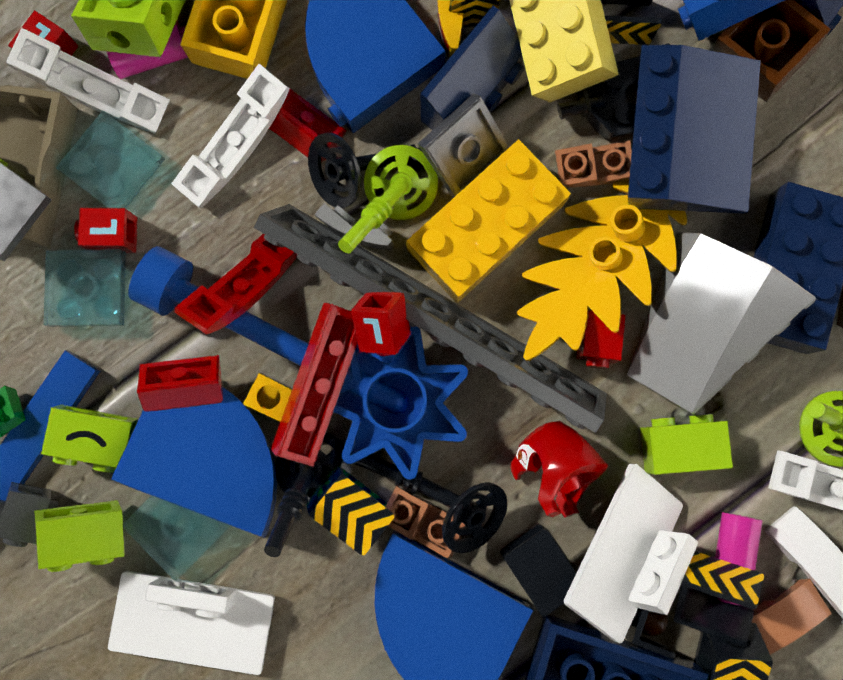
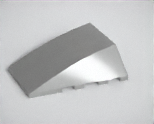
M676 232L677 270L670 272L664 267L627 375L694 415L732 379V375L745 363L751 362L767 342L775 335L778 336L798 313L803 309L806 310L817 299L767 263L701 233Z

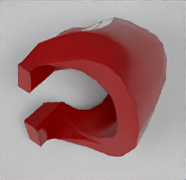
M555 421L539 426L521 442L516 456L511 462V472L515 480H520L522 474L531 471L536 473L542 466L543 474L538 500L547 516L553 518L562 513L563 517L566 518L579 513L577 509L578 500L588 486L599 478L609 465L576 430L561 421Z

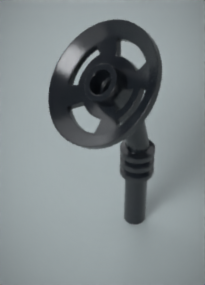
M324 133L315 137L309 148L308 167L312 182L322 199L333 207L338 205L341 208L352 205L360 193V171L367 169L369 162L376 154L356 157L348 143L334 133ZM334 142L341 147L335 146L330 148L327 143ZM335 153L341 154L342 157H337ZM395 156L384 160L378 168L386 167L388 164L396 161ZM409 156L407 165L410 166V163H412L415 167L418 166L419 161ZM321 157L327 159L325 164V173L328 177L327 180L325 179L322 171ZM346 180V185L341 184L339 181ZM335 190L340 192L348 191L349 196H340L335 193Z
M326 432L323 442L329 444L333 450L327 455L319 450L314 467L301 463L299 471L296 472L297 462L291 460L290 473L285 474L286 459L277 456L276 477L280 488L285 494L277 509L279 517L264 547V552L270 557L280 556L294 522L300 520L305 506H309L307 502L311 497L306 495L309 488L316 487L318 489L324 481L321 476L324 474L325 465H329L328 475L335 468V463L341 462V467L351 474V464L345 463L342 459L344 444L330 433Z
M369 455L355 463V465L395 481V486L397 487L402 484L404 490L411 488V493L415 494L418 491L449 507L450 509L445 516L442 526V538L446 546L453 552L468 553L483 546L497 532L506 515L507 496L504 490L494 483L485 482L477 484L459 496L423 477V472L421 471L417 473L415 478L406 479L395 464L374 455ZM478 491H489L490 493L484 495ZM493 505L492 513L488 521L482 527L481 525L483 524L486 518L487 506ZM461 523L466 525L465 527H460ZM456 533L462 536L471 534L470 537L465 539L454 538Z

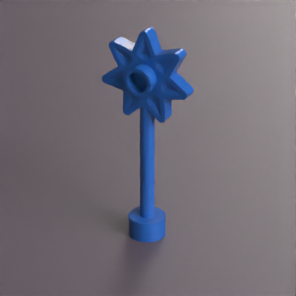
M161 246L152 248L141 259L132 275L128 289L129 298L161 316L169 314L179 303L199 288L190 283L193 274L192 262ZM247 311L225 326V328L301 366L309 344ZM410 326L411 335L396 355L379 356L376 353L360 352L357 344L333 411L352 420L342 452V459L345 463H356L385 448L403 477L410 480L415 478L418 473L424 439L461 442L466 438L467 432L445 406L444 402L466 379L468 370L464 365L460 364L426 365L421 330L417 326Z

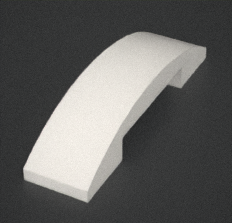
M21 28L6 61V64L76 102L154 134L170 99L135 82L134 85H131L61 51L60 46Z
M258 64L238 91L237 95L241 99L201 154L199 156L192 155L171 184L195 205L202 208L229 182L253 153L275 120L290 88L265 67Z
M777 450L769 489L843 511V470Z
M793 506L771 524L765 532L790 561L798 564L843 618V553L802 511Z

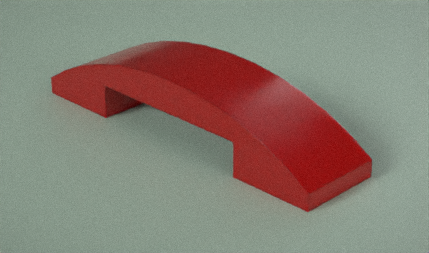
M262 234L251 244L248 256L210 288L207 289L203 285L197 288L175 307L174 313L206 335L218 331L239 318L258 302L297 258V253L287 247H278L269 243L264 238L265 234Z

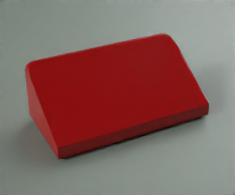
M289 89L280 111L269 128L306 157H308L312 141L318 135L334 133L343 138L347 131L292 89ZM329 142L327 145L331 148L337 146V143ZM321 157L322 163L326 160L324 157Z
M219 355L140 364L137 394L142 409L149 412L221 403L223 401Z

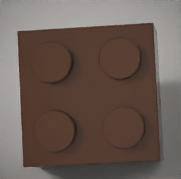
M784 0L728 27L717 38L713 51L761 60L758 96L767 102L819 49L831 29L795 0Z

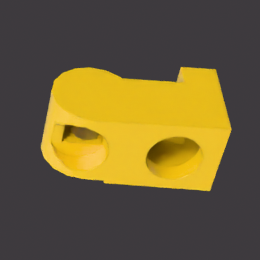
M259 373L243 405L281 422L292 389Z

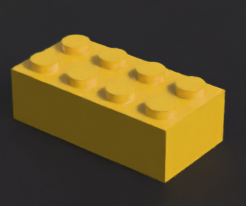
M195 0L180 45L192 64L248 79L258 64L266 68L288 0Z
M518 139L406 241L407 251L458 304L565 205L571 193Z

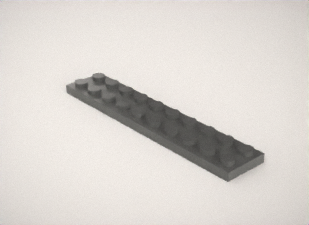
M287 204L259 215L254 228L265 234L264 238L269 243L278 247H287L297 253V258L304 264L322 268L330 273V278L334 282L345 287L352 286L362 292L363 295L371 292L404 293L406 319L409 321V325L411 327L418 326L430 333V338L437 344L444 347L452 346L462 352L463 357L472 365L477 367L485 366L495 372L498 379L507 386L513 388L520 387L530 393L531 398L537 404L545 408H555L565 414V418L572 425L580 429L588 428L596 433L603 423L607 393L542 354L530 361H526L523 358L526 348L525 344L361 246L357 245L349 254L343 252L338 246L339 240L343 237L341 234L294 206Z

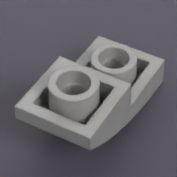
M324 203L314 214L321 222L342 236L352 228L350 224L354 221L338 205L332 210ZM383 223L379 228L372 229L359 244L376 249L391 250L394 246L392 239L389 238L392 231Z

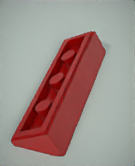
M323 303L271 447V451L276 456L314 467L358 344L351 311L330 303Z

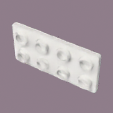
M638 464L628 465L564 598V604L617 643L624 641L638 608L668 615L699 543L690 534L672 532L683 504Z
M125 571L121 574L108 649L115 652L260 675L264 665L275 596Z

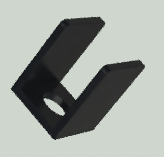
M537 524L503 547L500 553L544 618L564 604V598L576 572L550 533L540 524Z

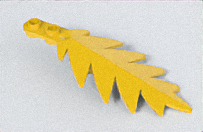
M629 180L613 183L614 190L627 195L602 197L566 207L565 213L567 215L600 224L601 226L573 228L552 233L538 239L541 246L578 257L548 262L522 273V277L526 280L557 289V291L533 300L517 311L521 318L537 323L528 339L523 358L526 361L536 358L560 338L572 350L577 351L586 330L588 307L613 333L618 332L621 318V298L617 278L645 306H650L652 303V284L648 261L643 247L668 271L675 272L677 270V251L668 215L679 224L686 225L688 222L686 212L638 209L633 205H628Z

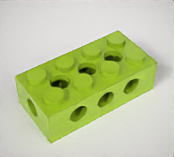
M79 0L71 17L92 50L161 57L186 0Z

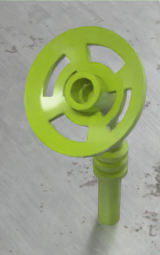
M393 145L381 150L372 158L364 176V189L370 203L362 210L361 218L339 240V248L349 254L372 229L379 228L387 218L395 220L411 219L419 216L430 207L437 194L438 176L421 150L408 145ZM395 156L396 161L388 164L382 170L380 176L374 175L378 166L384 160ZM409 156L415 158L424 166L428 177L419 179L416 171L407 165ZM397 167L398 172L394 173L390 180L386 179L385 177L388 172ZM412 187L416 188L417 190L414 195L405 200L404 195H407ZM383 188V195L377 197L374 189ZM422 190L427 191L425 198L419 205L407 210L406 205L415 202L421 195Z
M829 391L814 397L805 406L800 418L799 431L805 448L815 459L830 466L843 467V457L833 456L823 450L827 446L832 450L843 452V446L833 442L834 439L843 440V406H834L832 402L835 400L843 401V391ZM814 418L823 422V434L814 436L813 433Z

